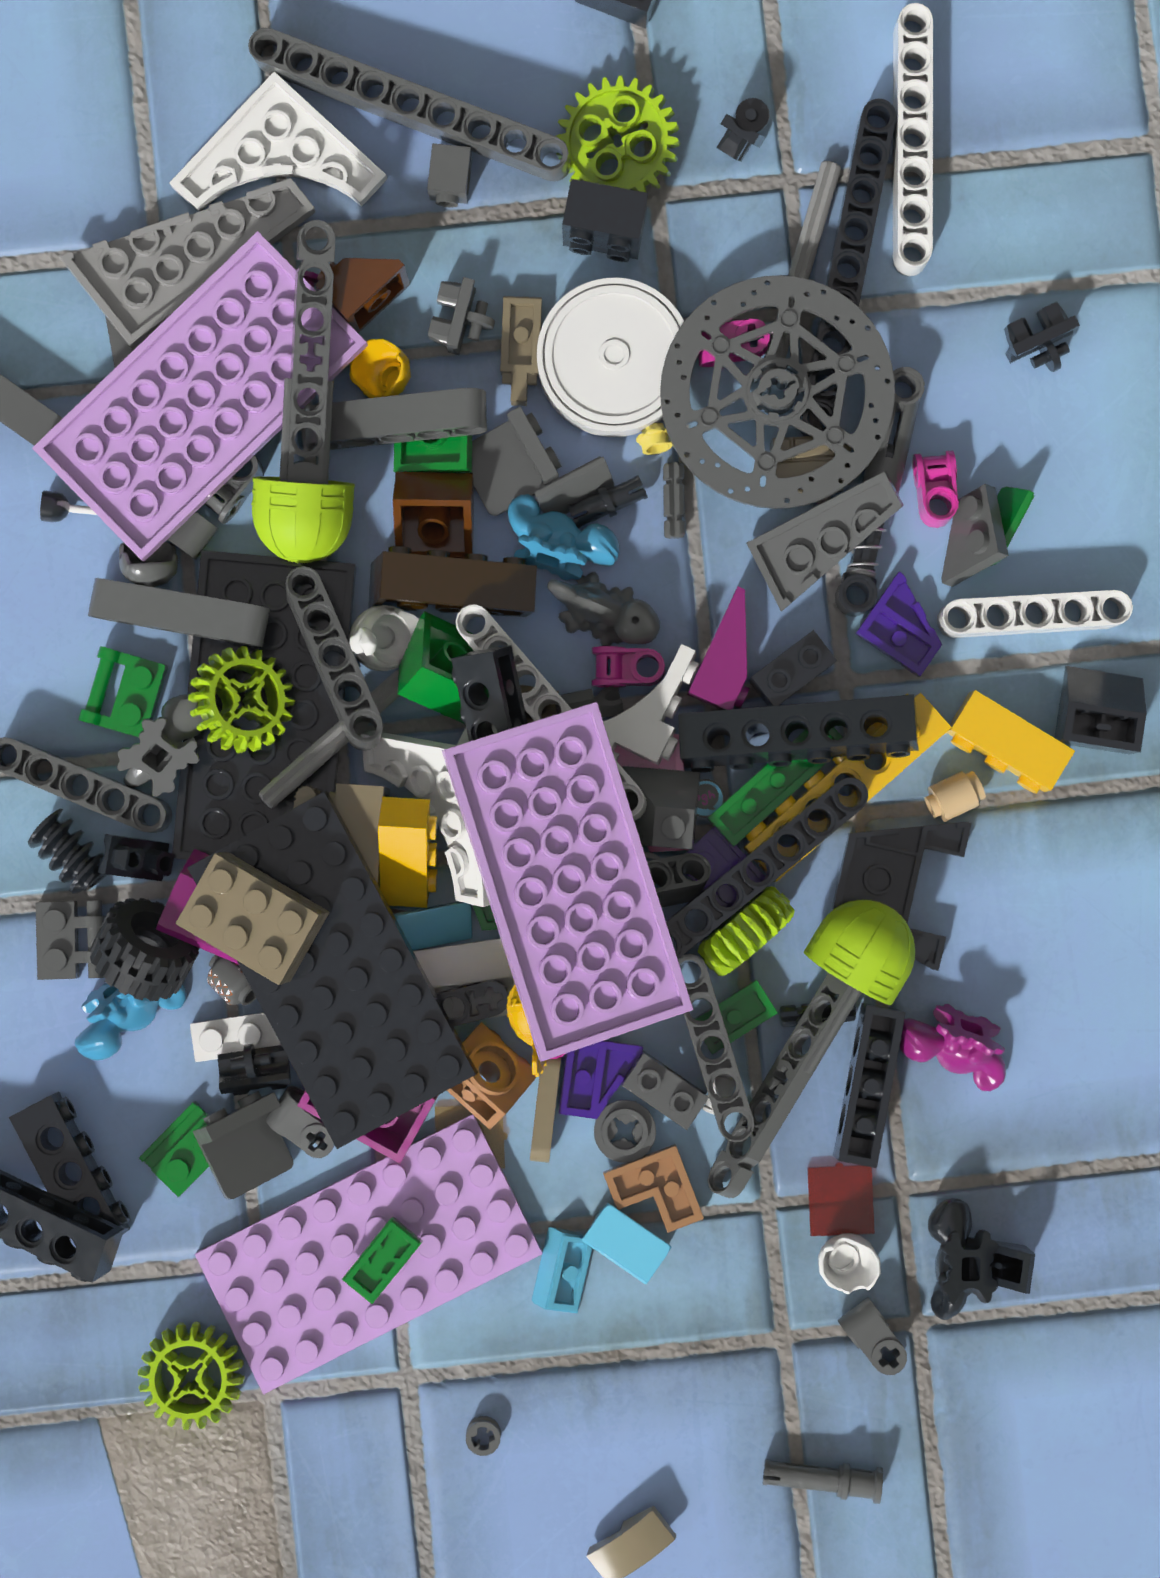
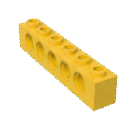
M920 692L914 696L919 751H910L909 756L901 758L887 757L886 753L881 754L883 762L878 770L869 769L863 760L851 761L847 759V756L834 757L832 760L836 766L826 774L819 770L803 784L807 791L797 800L792 795L789 796L774 810L778 815L777 818L767 826L762 821L745 836L749 842L743 848L749 854L775 833L780 826L786 824L802 811L811 799L818 798L834 785V781L839 774H846L863 782L868 790V802L952 727ZM874 723L868 727L866 733L870 736L878 737L883 735L888 727L883 723ZM855 789L848 796L838 793L839 800L844 806L853 807L856 804L858 797ZM825 814L818 822L808 818V825L813 831L822 832L827 826V818ZM795 841L792 846L783 847L777 842V849L781 855L791 857L796 853L797 843ZM801 858L798 862H796L792 867H790L787 871H785L781 876H779V877H778L776 880H774L773 882H777L779 879H781L788 871H790V870H791L796 864H798L803 858ZM755 860V862L767 874V868L765 864L760 860Z

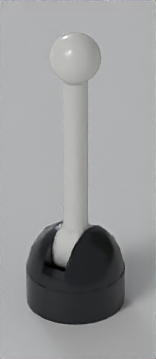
M45 490L42 492L40 505L41 521L59 522L66 518L69 512L97 515L89 506L70 505L62 493Z

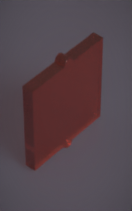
M837 1162L835 1166L807 1167L810 1236H831L846 1233L875 1234L872 1167L862 1165L843 1166L841 1162Z

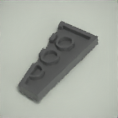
M887 471L746 543L781 612L904 506Z

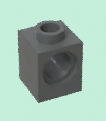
M432 143L427 190L429 199L434 200L437 205L453 208L457 207L458 203L468 204L472 168L471 147Z

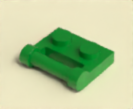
M100 646L97 654L100 661L85 710L81 709L78 720L139 737V733L143 730L142 720L148 718L153 720L168 666ZM117 663L124 665L125 669L111 716L108 717L101 715L100 712L114 665Z

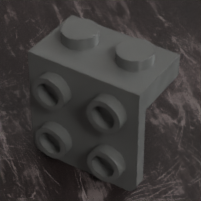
M521 406L507 413V422L472 441V472L466 473H473V486L488 513L492 516H498L507 511L512 499L519 495L529 494L534 496L536 489L559 478L557 469L562 467L552 447L544 449L537 437L543 432L532 413L525 415Z
M256 1091L238 1100L240 1108L228 1114L226 1109L222 1108L204 1117L206 1125L193 1131L215 1180L226 1199H235L293 1167V1159L282 1136L272 1130L266 1121L271 1111L281 1107L274 1092L261 1096L260 1092Z

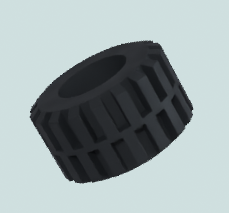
M128 898L124 902L119 901L115 903L113 908H110L91 945L90 952L92 954L90 959L91 963L96 965L95 971L97 974L104 977V982L109 986L119 989L118 992L124 995L130 994L135 999L143 1000V998H147L150 1001H158L159 998L168 999L173 993L176 994L199 954L198 950L200 948L156 930L158 921L165 908L163 903L158 901L151 902L145 898H140L139 900Z

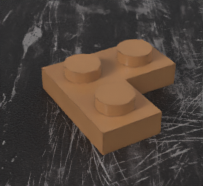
M676 1144L603 1172L618 1210L654 1196L667 1233L704 1219Z

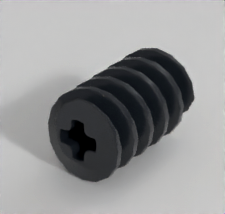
M58 809L35 828L28 840V845L30 848L42 846L38 852L40 859L45 860L52 857L49 863L51 871L63 868L59 875V880L63 883L73 880L69 888L72 894L88 891L107 876V874L98 873L99 864L104 858V854L100 853L91 857L89 852L94 843L91 841L80 845L78 842L84 832L79 830L70 834L68 830L73 823V819L70 818L59 822L58 818L63 809Z

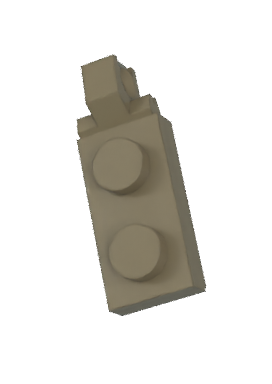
M503 296L500 373L502 375V384L511 385V406H527L528 385L537 386V377H539L537 344L542 319L541 297Z

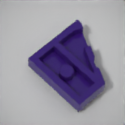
M899 571L855 634L915 676L920 677L943 644L934 628L928 623L921 604L916 601L907 585L905 575Z
M604 1040L568 1052L566 1054L558 1114L597 1119L614 1092L625 1079L633 1064L642 1054L643 1045Z

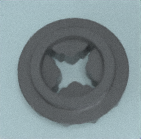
M618 1100L607 1105L595 1120V1142L600 1151L613 1161L628 1163L640 1159L649 1152L654 1144L656 1136L654 1119L650 1112L636 1101ZM615 1117L625 1125L630 1122L633 1123L636 1119L638 1120L632 1129L633 1139L636 1144H633L631 1140L628 1141L625 1137L619 1140L616 1139L613 1142L611 1141L618 1132L614 1120Z

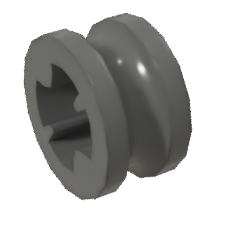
M479 1416L469 1423L466 1430V1444L468 1449L479 1456L490 1455L494 1453L500 1444L501 1429L493 1418ZM480 1427H486V1433L491 1430L494 1434L489 1437V1444L481 1445L480 1439L476 1442L473 1439Z

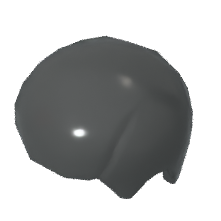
M123 542L119 547L120 570L126 579L137 585L157 587L166 584L177 573L178 556L176 555V547L171 543L164 542L143 562Z

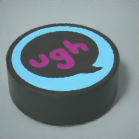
M700 779L697 816L708 818L725 802V795L721 786L715 781Z

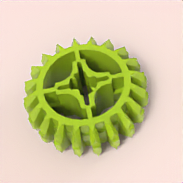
M245 646L238 648L236 653L232 648H226L222 650L221 656L216 653L209 656V665L202 664L197 668L201 677H195L190 682L194 688L199 690V692L189 694L187 698L191 702L198 703V707L190 711L192 717L201 715L203 722L197 725V730L202 731L209 728L211 732L208 735L207 741L210 743L217 741L221 737L220 745L223 750L230 749L234 744L237 753L245 752L247 747L252 752L261 749L262 743L266 746L271 745L275 742L274 734L281 735L286 730L281 722L290 721L293 717L290 712L284 709L294 705V699L285 697V692L291 690L293 685L291 683L282 684L280 680L281 677L285 676L286 670L280 669L275 672L272 669L276 658L270 657L262 662V650L257 649L250 655L248 648ZM227 670H242L252 676L250 679L240 683L234 678L229 680L223 673ZM262 687L267 696V705L261 698ZM246 691L242 701L245 706L237 709L241 699L238 694ZM215 693L221 698L223 703L221 713H219L216 706ZM243 716L249 721L255 720L260 725L255 730L248 731L235 728L231 724L234 720Z
M775 886L766 887L702 941L697 952L710 970H713L718 976L727 975L768 943L770 939L791 921L795 909L790 905L789 899L783 892L780 893Z
M197 1321L192 1324L190 1333H188L187 1327L183 1322L178 1323L176 1326V1335L172 1330L166 1328L161 1333L162 1340L154 1338L149 1343L153 1352L145 1351L141 1357L143 1362L149 1366L140 1367L138 1376L149 1380L142 1382L138 1388L140 1392H151V1395L146 1398L144 1404L148 1407L157 1403L159 1407L155 1411L154 1416L155 1418H160L164 1412L169 1414L168 1426L172 1427L180 1418L182 1419L183 1430H188L194 1419L197 1427L203 1429L207 1425V1417L214 1423L219 1422L221 1419L220 1410L229 1413L233 1408L229 1399L238 1400L241 1395V1391L235 1386L243 1384L245 1376L233 1371L241 1369L244 1362L242 1359L231 1360V1357L238 1351L237 1345H232L226 1349L223 1346L229 1337L226 1333H223L218 1340L212 1337L215 1332L214 1325H209L204 1334L201 1333V1325ZM193 1346L205 1351L199 1357L191 1358L182 1352L178 1355L173 1349ZM213 1359L216 1360L221 1372L220 1391L214 1386L215 1381L209 1376L208 1366ZM163 1361L169 1365L167 1370L174 1377V1386L170 1392L166 1389L162 1379ZM199 1363H202L203 1365L198 1370V1375L193 1382L188 1381L183 1388H180L191 1368L195 1369ZM185 1394H194L200 1399L205 1397L209 1401L203 1404L192 1405L180 1402L179 1399Z

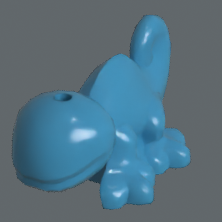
M529 494L515 497L508 506L509 522L519 537L518 542L525 546L524 549L517 550L514 557L526 559V565H535L539 569H546L550 573L558 575L562 580H579L583 572L578 564L585 565L589 561L609 567L617 561L619 541L608 527L592 523L581 532L572 519L563 513L552 511L540 514L538 503Z
M104 984L98 990L92 991L81 1006L84 1012L90 1013L87 1016V1020L92 1024L76 1037L74 1044L78 1052L91 1060L110 1058L122 1046L121 1033L146 1028L155 1019L158 1006L167 1010L181 1008L187 999L184 985L182 984L180 990L176 994L173 993L170 998H159L158 1001H150L147 998H143V1000L135 999L134 996L130 994L124 995L118 992L119 989L108 984Z

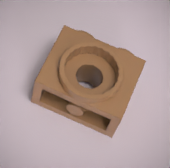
M481 1022L462 1042L478 1074L447 1091L488 1129H491L506 1115L537 1077L532 1075V1067L525 1058L516 1054L501 1040L495 1031L490 1030Z

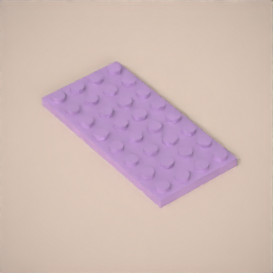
M258 231L32 448L143 562L282 429L284 378H290L296 270ZM303 278V281H304L305 286H306L309 290L316 291V290ZM333 307L328 381H332L368 346L367 342ZM316 308L306 309L301 317L302 325L308 331L320 329L323 324L321 312ZM300 334V343L308 342L307 354L300 355V363L306 364L307 371H312L313 365L320 364L321 362L320 356H315L313 349L314 343L322 345V336L310 338ZM312 388L301 390L297 397L299 407L303 409L317 395V392Z
M597 702L442 750L539 1060L545 1061L692 1011L693 1007Z
M470 1114L412 1143L400 1164L386 1156L197 1251L195 1256L264 1395L542 1255L543 1251L477 1118ZM393 1216L423 1240V1242L374 1303L371 1304L346 1284L342 1278Z

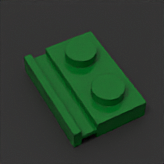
M196 1101L139 1157L178 1198L209 1167L193 1134L194 1130L206 1125L203 1118L209 1114Z

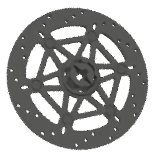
M762 276L747 279L720 290L699 305L684 321L670 344L664 361L660 386L661 409L667 434L682 462L701 482L728 499L745 505L770 509L793 508L808 505L835 494L857 478L870 464L882 445L891 422L895 399L894 374L888 350L880 333L867 315L850 299L840 292L813 280L795 276ZM790 298H794L793 308L788 307ZM763 307L778 308L777 321L729 339L719 330L726 322L745 312ZM807 311L829 322L846 338L852 350L841 355L835 353L800 325L801 313ZM706 332L711 336V339H706L701 333ZM783 333H789L790 335L789 359L776 357ZM768 334H773V339L765 358H761L741 347L742 344ZM802 338L824 355L826 359L800 364L798 339ZM701 351H707L715 358L707 407L695 411L691 408L690 380L698 355ZM731 353L754 364V367L747 375H744L728 357ZM863 356H867V357H868V359L865 360V361H862V362H858V361H857V359L860 358V357H863ZM726 368L742 387L722 400H718L721 370ZM776 368V369H772V370L766 372V373L762 376V372L765 371L766 369ZM829 368L834 369L835 373L815 385L810 383L807 375L808 372ZM861 374L865 385L864 408L856 431L849 434L840 427L846 380L850 376ZM760 379L758 388L750 392L752 383H757ZM836 384L837 391L833 416L830 417L813 399V396ZM772 385H776L779 390L786 389L784 390L783 399H778L775 394L769 395ZM801 392H804L802 402L798 401L796 403V405L792 408V413L786 416L779 417L780 414H784L787 411H789L791 407L794 405L796 396H798ZM739 399L744 400L747 408L746 412L725 416L720 415V411ZM807 409H810L826 427L824 431L800 419ZM877 419L878 423H874L873 420ZM755 420L756 445H750L730 429L728 425ZM692 422L698 423L696 426L692 428L686 427V425ZM765 425L779 428L770 452L765 451L764 447ZM789 426H793L813 437L811 441L785 451L781 450ZM717 429L755 460L753 471L751 473L740 471L722 460L705 442L703 434ZM823 445L835 453V457L809 473L789 478H778L776 476L777 464ZM843 445H848L854 452L847 451ZM845 464H849L850 467L846 468ZM762 476L766 477L764 487L760 486V478ZM842 479L843 483H839L838 480ZM732 489L733 493H729L728 490ZM785 499H789L790 502H789V503H785L784 500H785Z

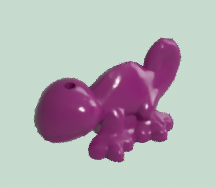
M944 1004L943 1006L936 1005L933 1011L934 1017L940 1022L936 1028L912 1018L904 1019L899 1048L909 1059L921 1063L927 1062L936 1056L939 1063L947 1071L956 1074L973 1072L974 1083L982 1091H992L1004 1082L1006 1068L1001 1054H1003L1005 1048L992 1040V1037L999 1034L1001 1028L991 1023L987 1018L967 1016L962 1011L955 1010L950 1004Z

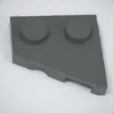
M984 484L958 499V509L953 516L943 566L942 584L953 587L1009 556L996 489L993 486Z

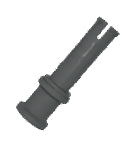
M765 1459L763 1485L833 1492L841 1500H847L848 1496L872 1499L873 1503L880 1504L883 1487V1468L876 1467L874 1471L851 1468L848 1463H843L838 1468Z

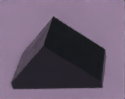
M968 1237L967 1244L971 1243L974 1237ZM996 1241L998 1249L993 1253L994 1261L989 1266L992 1271V1278L997 1281L1000 1287L1030 1294L1035 1253L1025 1245Z

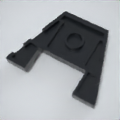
M959 822L848 833L831 909H835L850 901L872 900L891 907L908 923L924 849L964 857L972 823ZM910 929L915 943V960L932 970L939 971L946 937Z

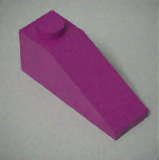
M739 586L728 605L687 695L719 710H729L733 706L740 709L750 689L743 685L747 678L745 589Z

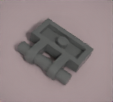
M102 900L87 901V916H78L77 901L35 902L37 980L79 978V963H88V978H104L97 974L95 971L96 965L92 964L90 959L92 954L90 952L91 945L106 916H102ZM78 928H87L88 951H79Z

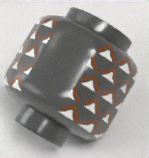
M217 955L211 958L209 962L211 969L208 972L207 982L227 1004L238 1005L241 1003L242 1005H248L256 999L239 964Z

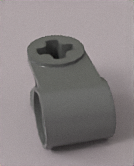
M255 455L250 459L253 468L248 476L241 478L234 475L215 493L225 501L224 503H221L214 496L205 503L206 506L219 515L218 520L222 524L227 523L234 517L245 499L252 492L253 477L263 476L262 464Z
M289 1086L278 1100L281 1107L268 1114L266 1118L267 1124L276 1133L286 1137L301 1148L307 1155L313 1158L327 1156L335 1145L322 1120L297 1106L305 1091L296 1086ZM321 1132L326 1135L324 1139L319 1136Z
M869 1297L865 1298L837 1320L856 1347L863 1351L880 1373L895 1375L905 1367L907 1353L903 1345L888 1327V1322ZM885 1346L889 1350H893L892 1354L895 1358L891 1362H888L885 1358L881 1359L882 1354L880 1350Z

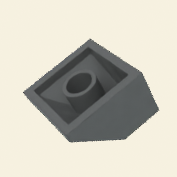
M623 766V769L639 786L646 798L647 806L644 814L634 821L642 846L694 850L700 772ZM625 792L630 809L633 811L638 805V796L632 792Z

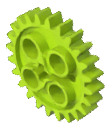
M618 76L616 86L612 87L607 78L604 77L602 79V89L598 91L594 85L589 83L588 90L590 95L586 98L576 92L575 97L579 105L577 107L565 105V109L571 117L569 120H558V124L566 130V133L555 135V137L563 140L569 152L571 160L569 173L574 172L569 181L576 179L646 193V186L648 184L657 189L661 188L656 177L659 174L670 177L671 173L665 166V163L677 162L678 159L669 150L670 148L679 147L681 144L678 138L670 136L680 129L677 122H667L675 113L671 107L661 109L666 102L665 97L660 94L652 99L654 88L650 84L640 91L638 78H634L630 86L626 87L622 76ZM633 107L636 109L635 115L630 121L619 122L617 120L618 114L623 108ZM643 123H648L646 129L638 130ZM593 125L601 127V133L597 139L593 141L584 140V133L588 127ZM617 134L622 137L623 143L618 148L614 145L612 138ZM644 140L652 142V149L649 154L643 157L634 155V149L639 142ZM556 152L558 158L562 159V155ZM590 152H597L593 158L589 159L587 157ZM615 159L618 161V167L613 174L602 175L600 173L601 166L606 160Z

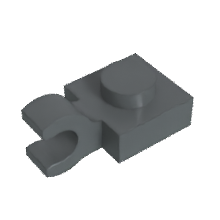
M606 687L595 697L592 688L560 695L571 709L597 702L601 717H615L624 712L618 687ZM555 704L556 713L560 714L561 707Z

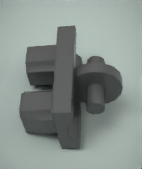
M463 277L462 284L441 281L437 304L454 308L455 311L452 321L433 316L428 337L430 340L447 346L448 353L460 355L467 325L471 326L468 339L479 341L482 329L493 330L495 320L486 316L487 302L477 301L475 312H471L476 288L474 287L475 280Z

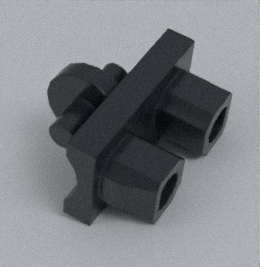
M748 98L737 107L736 118L726 114L721 125L726 127L727 131L716 148L742 162L752 144L760 148L766 137L757 132L763 130L768 124L770 114L767 105L760 99Z
M1054 302L1036 313L1044 329L1041 332L1033 335L1025 317L1005 327L1004 332L1010 346L1005 354L1010 364L1039 350L1040 354L1030 358L1034 369L1044 364L1051 372L1061 369L1060 356L1069 353L1070 349L1066 342L1054 346L1053 343L1072 335L1073 330L1078 328L1080 324L1075 315L1068 318L1058 302Z
M105 834V855L99 865L98 873L162 881L163 876H170L174 854L168 852L169 843Z
M252 1043L245 1044L243 1051L217 1054L219 1090L221 1094L232 1093L236 1096L248 1094L250 1090L270 1087L272 1090L283 1089L288 1084H291L290 1060L282 1045L255 1049Z

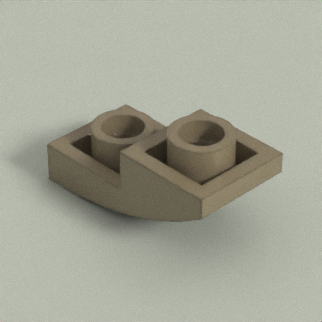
M652 1506L623 1521L619 1532L590 1546L586 1557L603 1578H624L662 1552L676 1539L677 1535L655 1506Z

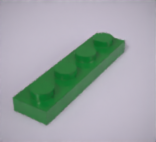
M834 727L829 730L827 735L833 740L843 738ZM804 730L792 742L800 743L804 741L809 732ZM805 759L792 760L791 765L784 767H773L767 764L713 812L707 820L734 847L826 763L812 764Z

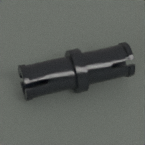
M637 475L610 489L602 487L598 489V494L576 504L569 505L568 509L572 516L587 510V513L573 519L576 526L581 528V526L608 514L611 518L617 515V510L642 499H647L648 496L644 488L630 494L628 493L630 490L643 485Z

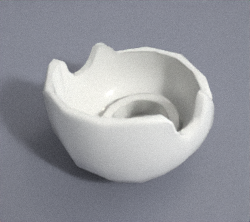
M840 1234L827 1240L818 1254L820 1275L828 1286L843 1291L846 1294L862 1288L870 1290L881 1274L878 1254L869 1241L857 1234Z

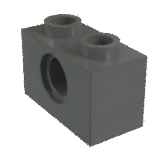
M644 1050L621 1083L628 1091L686 1130H688L709 1098L706 1092Z

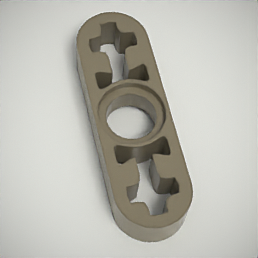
M561 1057L548 1059L543 1074L539 1076L530 1161L549 1163Z

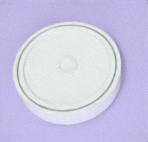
M597 279L571 290L551 309L542 325L538 338L537 366L539 379L548 401L556 412L571 425L598 436H630L642 432L643 429L653 423H659L663 420L660 397L662 370L670 344L684 323L682 316L675 306L659 291L647 284L631 279Z

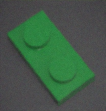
M754 980L718 1003L730 1043L778 1013L757 980ZM712 1008L694 1019L697 1021L709 1019L712 1015ZM708 1037L704 1040L712 1055L724 1048L722 1041L716 1037Z

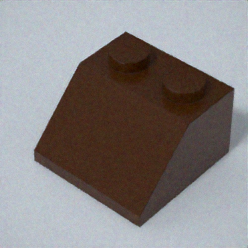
M343 258L337 264L334 262L330 263L334 274L332 307L357 333L363 330L410 285L405 265L399 259ZM322 271L317 277L319 281L315 284L317 291L322 289L325 284V275Z
M396 472L393 491L395 546L411 548V554L426 555L428 550H443L450 552L451 558L465 559V554H473V473Z

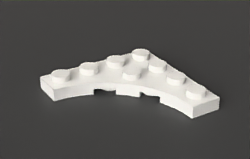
M273 72L169 183L198 212L206 208L219 196L237 186L272 177H297L320 182L339 190L362 207L387 180V175L278 74Z
M369 731L361 734V737H370L376 731ZM382 732L381 741L371 750L363 751L364 771L380 776L398 788L405 786L418 799H430V816H437V826H439L449 847L445 855L453 880L455 901L481 907L490 905L442 754V750L457 745Z

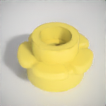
M653 423L643 429L642 433L636 438V442L641 445L642 452L645 455L660 454L671 449L673 446L663 423Z

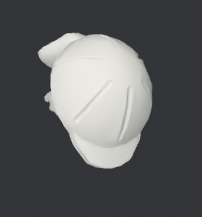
M388 605L373 606L365 610L354 621L348 637V642L354 656L360 663L374 671H389L398 668L419 618Z

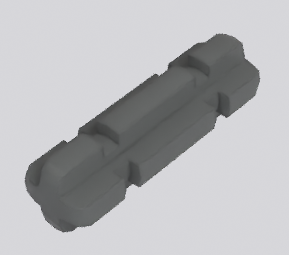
M677 462L666 463L663 466V481H666V484L663 486L664 517H667V521H664V536L669 539H679L685 535V521L682 520V517L685 515L684 484H681V481L684 480V466L682 463Z

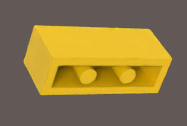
M976 690L968 693L949 724L952 728L946 732L953 737L950 741L953 745L967 753H971L974 749L986 757L984 760L986 765L1002 774L1007 769L1019 777L1017 783L1035 794L1039 790L1047 792L1053 789L1075 752L1072 748Z
M382 797L378 823L380 890L389 906L427 908L429 892L436 893L438 870L431 869V866L436 867L438 845L437 843H430V840H436L437 816H430V799Z

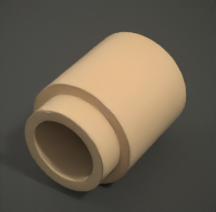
M961 771L929 786V795L924 797L931 815L934 818L940 816L946 822L978 807L979 801L985 799L986 795L974 771L966 774Z

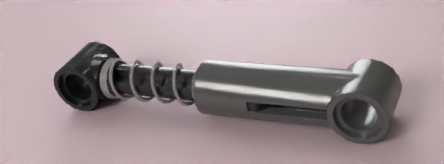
M901 367L893 371L894 383H907L911 387L912 396L901 398L895 393L894 409L887 434L877 454L865 468L862 480L863 483L887 471L898 495L919 403L925 385L922 375L910 367ZM895 412H900L893 445L888 442ZM884 523L851 551L853 554L852 563L847 566V571L843 573L841 584L835 593L837 608L845 615L853 617L863 615L875 604L877 599V579H875V575L877 574L875 573L874 566L879 565L876 562L878 549L883 548L879 545L882 531H887L883 528ZM857 586L864 591L866 595L864 604L854 605L849 602L846 596L848 587Z

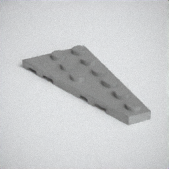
M291 178L247 192L244 197L226 203L220 201L208 205V209L190 215L187 212L131 231L128 236L110 242L104 240L92 244V248L74 254L71 251L59 255V257L130 348L133 349L143 342L257 231L273 245L315 213L314 206Z

